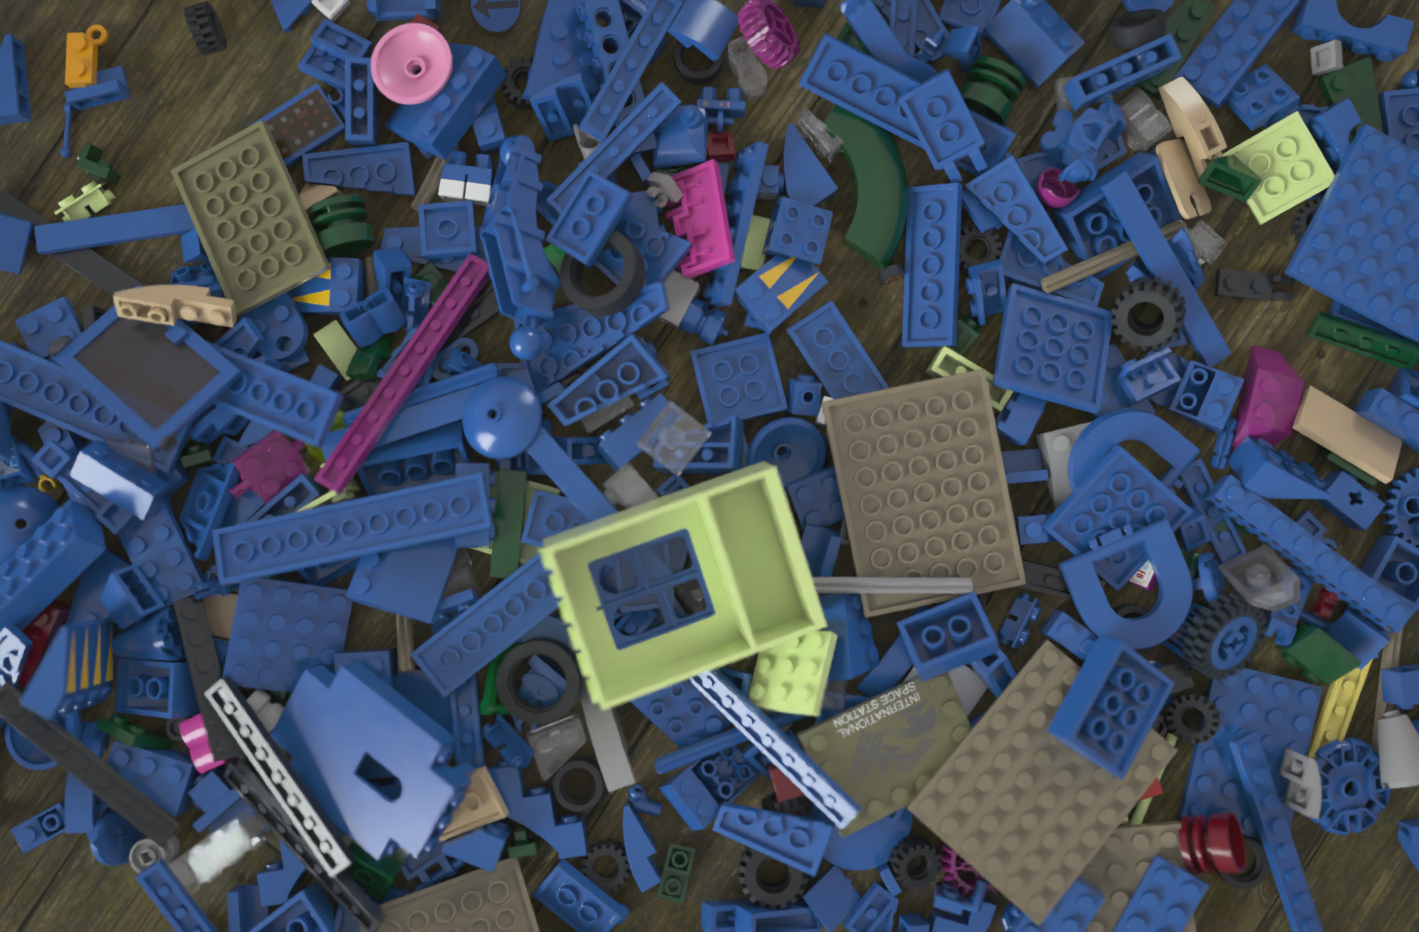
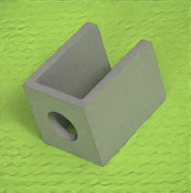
M673 270L664 281L670 310L656 319L680 330L681 321L694 297H697L700 289L699 283L687 279L682 274Z

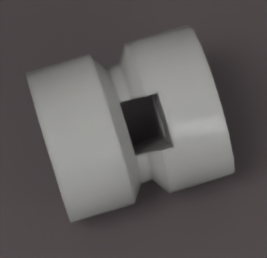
M257 689L247 699V702L270 733L277 724L284 707L278 703L271 704V696L265 690Z
M172 834L161 848L148 837L143 838L130 851L129 859L131 866L139 873L163 858L167 865L177 858L180 851L178 838L175 834Z

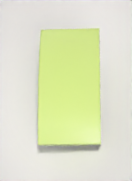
M334 320L313 335L345 380L348 381L351 378L346 375V372L357 348L337 320Z

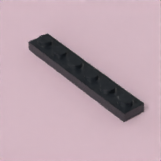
M191 597L172 602V607L212 761L215 763L243 754L241 746L204 694L222 679V672L203 600Z

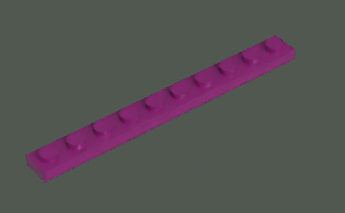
M471 253L468 255L314 478L317 482L341 495L490 277L488 262Z

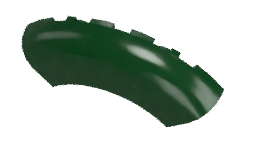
M836 104L822 124L820 134L845 158L851 171L850 174L854 185L855 209L851 225L842 244L883 270L889 267L893 261L906 226L908 184L903 159L895 138L890 131Z

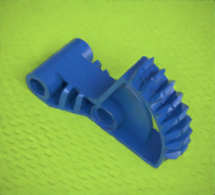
M845 0L840 4L844 17L873 58L921 83L937 75L931 65H927L923 60L915 58L911 53L904 51L871 0Z

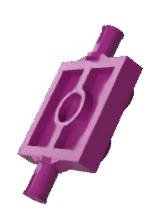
M273 429L231 461L240 472L243 481L229 491L238 499L248 490L257 493L267 504L299 475L311 472L300 453L309 443L300 439L292 443L280 431Z

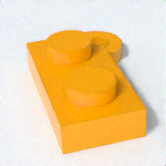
M92 25L87 29L86 35L83 32L67 33L65 84L68 87L83 88L97 84L98 47L106 44L109 38V34L103 26ZM96 32H101L99 39H93Z

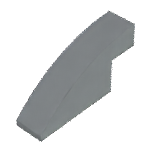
M590 675L583 677L580 699L596 756L608 791L611 792L635 783L636 776L627 753L629 745L616 708L612 706L602 710L599 702L593 703L586 683V679L590 678Z

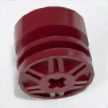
M1213 813L1209 818V822L1201 814L1196 815L1195 818L1194 816L1187 815L1180 819V849L1186 868L1190 873L1194 875H1201L1203 872L1205 874H1213L1215 867L1218 868L1220 873H1242L1244 871L1246 863L1244 838L1234 813Z

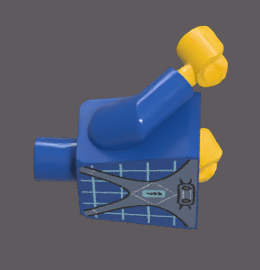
M11 436V460L0 461V489L8 486L36 482V477H39L38 488L40 491L47 493L50 492L46 485L47 480L52 483L55 489L60 487V481L57 478L52 479L31 461L37 453L28 443L20 441L15 436Z

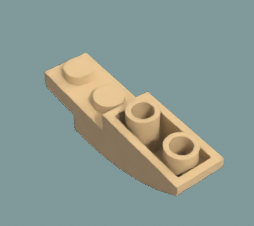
M1181 76L1158 87L1176 138L1184 136L1198 177H1200L1213 158L1223 157L1221 150L1227 148V145L1207 105L1195 89Z
M187 285L145 286L115 292L113 296L118 317L172 326L175 325L178 318L233 328L237 321L234 300L212 297L210 289L206 287Z

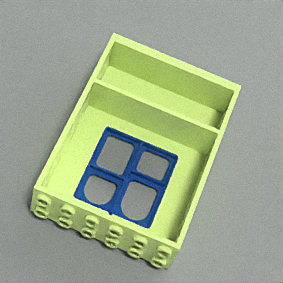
M764 461L542 539L544 547L539 549L546 570L551 568L554 574L549 575L555 596L562 595L563 600L558 601L565 624L569 622L572 624L567 629L574 650L581 649V652L576 655L584 677L590 675V678L586 679L592 701L593 703L599 702L602 710L827 626L775 466ZM675 537H683L692 560V566L655 581L649 580L640 552L647 547ZM627 556L630 559L636 576L637 586L622 593L613 594L607 592L599 583L600 569L611 560ZM691 579H697L706 602V608L684 618H677L668 595V589ZM650 594L657 596L665 618L662 626L633 636L622 635L616 630L613 618L620 606Z

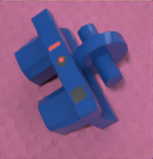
M702 87L700 99H697V107L704 108L708 113V124H718L717 132L723 133V125H733L734 118H744L745 101H743L740 88L727 89V101L716 100V88Z

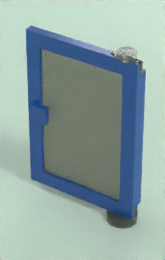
M115 305L75 340L71 336H61L54 340L49 347V355L157 453L161 449L165 452L172 451L178 445V439L175 436L243 375L236 366L179 318L175 325L172 326L118 317Z

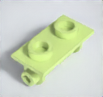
M94 180L81 188L84 193L76 199L73 195H70L60 201L58 204L61 208L54 213L58 214L62 211L65 215L62 217L64 222L87 219L91 216V213L86 208L87 205H90L96 213L107 205L112 204L115 196L109 189L105 191L102 188L107 183L106 181L98 185Z

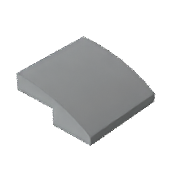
M1285 748L1279 775L1289 779L1283 804L1308 817L1318 819L1321 807V780L1316 760Z

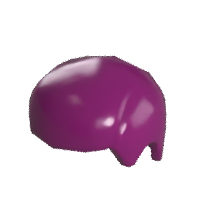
M1051 168L1045 170L1037 179L1036 193L1044 205L1055 209L1063 208L1077 197L1080 190H1075V183L1065 180L1059 181L1058 176L1062 170Z

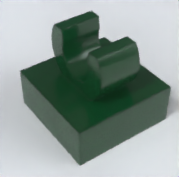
M526 826L516 828L517 831L514 832L516 841H512L508 847L510 859L537 854L540 849L539 837L529 838V830Z

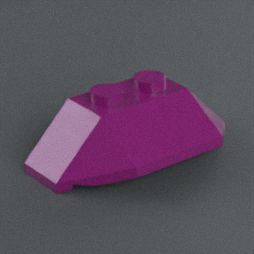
M1251 346L1235 415L1238 425L1236 431H1233L1235 437L1232 451L1239 446L1247 435L1255 440L1262 438L1273 446L1293 434V425L1298 412L1304 382L1278 351Z

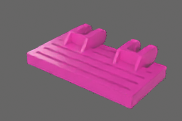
M712 159L671 176L683 193V196L677 203L667 201L665 207L671 208L681 204L682 206L667 212L666 220L674 222L677 237L687 239L686 241L694 244L688 252L690 255L685 256L676 266L675 270L682 271V276L690 279L735 262L718 162Z

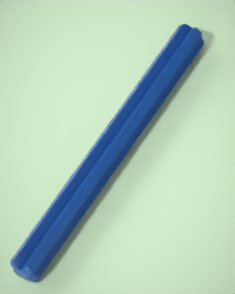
M490 363L413 389L399 410L499 377L498 366L496 363ZM363 407L344 413L343 416L347 426L352 425Z
M774 712L766 715L778 728L808 717V715L783 712ZM736 727L656 758L654 765L658 774H663L750 739Z

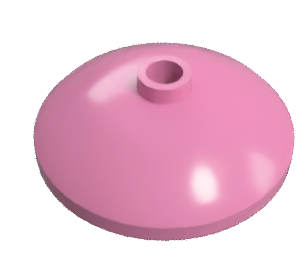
M419 23L400 25L386 33L374 49L371 59L373 80L379 90L392 101L407 105L425 102L436 96L450 78L453 65L451 49L444 37L430 26ZM422 69L419 74L415 75L416 70Z

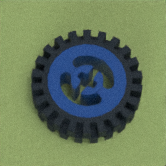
M1231 593L1227 594L1226 597L1223 595L1218 596L1217 601L1213 599L1208 602L1209 609L1203 606L1200 610L1203 615L1200 618L1195 615L1192 620L1196 623L1195 626H1189L1187 632L1191 635L1184 637V642L1187 644L1183 646V651L1186 653L1184 655L1185 659L1191 666L1214 680H1219V678L1222 680L1227 679L1228 674L1230 676L1236 675V668L1239 670L1244 669L1245 665L1243 662L1245 660L1249 663L1251 662L1253 657L1250 654L1252 651L1258 652L1260 648L1256 644L1263 643L1264 637L1260 634L1266 632V627L1263 626L1266 623L1263 611L1241 596Z

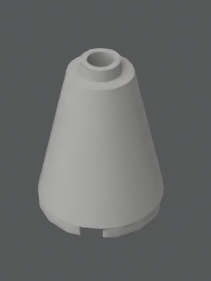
M1399 709L1381 712L1382 717L1377 719L1382 787L1400 788L1419 785V734L1406 713L1400 714Z

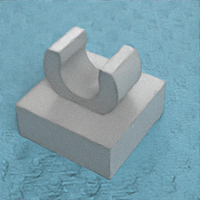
M1333 40L1310 48L1312 75L1320 76L1343 68L1341 41Z
M653 172L648 177L647 181L651 187L648 188L646 195L653 198L658 195L657 200L653 203L654 206L662 208L667 204V201L677 203L683 196V193L670 175Z

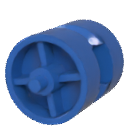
M694 297L681 321L679 329L691 335L698 333L699 339L713 346L718 336H721V334L727 336L729 332L724 329L728 314L716 308L709 310L707 303Z

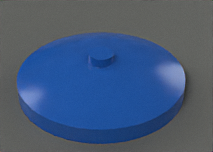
M811 800L813 812L810 815H806V818L834 823ZM905 807L895 826L881 818L844 838L839 835L836 826H834L823 857L832 864L849 870H869L890 861L889 855H893L891 851L893 846L897 848L899 846L897 842L900 840L904 842L905 837L910 834L912 812Z

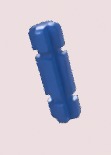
M1228 417L1221 434H1218L1213 450L1215 456H1212L1210 462L1211 467L1226 469L1229 460L1226 457L1230 455L1235 437L1233 431L1237 429V419Z

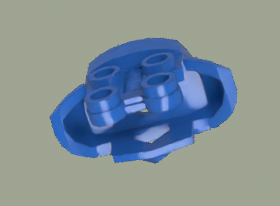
M1108 97L1102 103L1098 111L1088 108L1074 123H1072L1073 116L1069 110L1062 109L1055 114L1053 118L1055 131L1046 132L1041 137L1039 145L1045 152H1050L1056 147L1063 150L1062 162L1068 165V167L1059 174V181L1065 180L1077 183L1087 179L1090 181L1095 179L1100 162L1127 125L1121 108L1113 102L1111 97Z

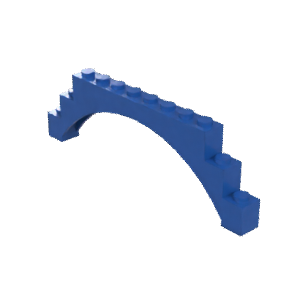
M504 759L498 760L496 765L487 766V762H485V766L509 811L508 818L523 824L541 836L559 852L560 859L587 855L589 844L584 816L577 817V814H567L561 816V820H558L553 788L545 789V786H535L530 788L529 792H526L523 768L519 770L515 767L511 768ZM397 776L391 777L389 782L380 783V779L368 780L371 785L390 800H397L402 795L403 786ZM330 820L339 835H341L344 831ZM280 838L282 860L267 863L266 867L257 873L262 907L286 903L297 895L296 887L307 870L305 865Z

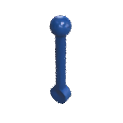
M66 102L64 106L66 112L64 145L60 150L63 158H69L72 154L69 145L72 113L75 111V107Z

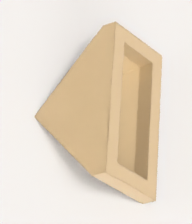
M305 184L299 197L309 217L308 208L311 205L324 199L342 196L343 193L335 186Z

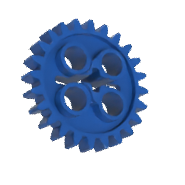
M1419 468L1410 469V474L1401 473V480L1391 481L1395 489L1385 490L1390 495V499H1382V502L1388 505V509L1381 510V513L1388 514L1389 518L1383 521V524H1391L1392 526L1388 530V534H1397V537L1419 549ZM1408 500L1411 503L1410 511H1408L1406 508Z

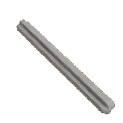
M811 577L816 593H972L973 582L970 578Z

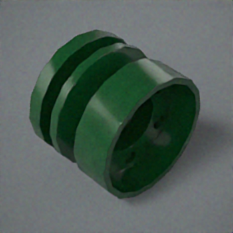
M986 56L977 57L967 75L968 82L963 83L959 92L967 107L1005 125L1013 110L1012 102L1017 101L1020 96L1019 92L1023 90L1026 84L1025 77L1013 66L1001 60Z
M335 196L314 203L308 208L313 229L321 231L317 234V238L326 258L349 256L375 246L376 238L372 225L363 222L368 218L369 213L364 209L366 203L362 196Z

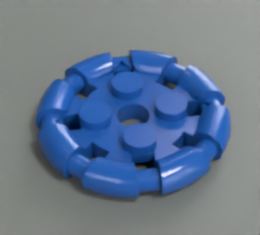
M1344 738L1341 742L1336 739L1323 745L1314 753L1316 756L1314 759L1316 760L1321 780L1320 813L1318 819L1310 818L1314 823H1320V828L1333 834L1348 835L1351 831L1354 833L1361 832L1378 820L1377 815L1381 810H1385L1390 799L1391 788L1389 786L1383 788L1381 784L1380 765L1378 766L1380 763L1379 752L1377 753L1373 750V746L1370 743L1356 738ZM1344 752L1347 753L1348 759H1345ZM1351 781L1352 788L1349 789L1348 793H1345V785ZM1368 800L1371 802L1368 808L1363 807Z

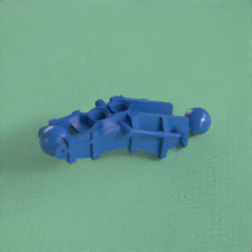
M515 135L504 140L500 147V159L497 163V170L484 215L480 239L483 241L489 266L488 271L493 282L500 314L523 322L521 327L513 331L509 339L510 349L516 357L522 360H531L537 358L544 348V337L538 329L539 326L553 317L552 307L556 289L561 286V282L549 263L541 244L546 232L537 229L536 200L537 194L542 191L543 184L539 182L537 169L541 155L535 153L534 145L530 138L523 135Z

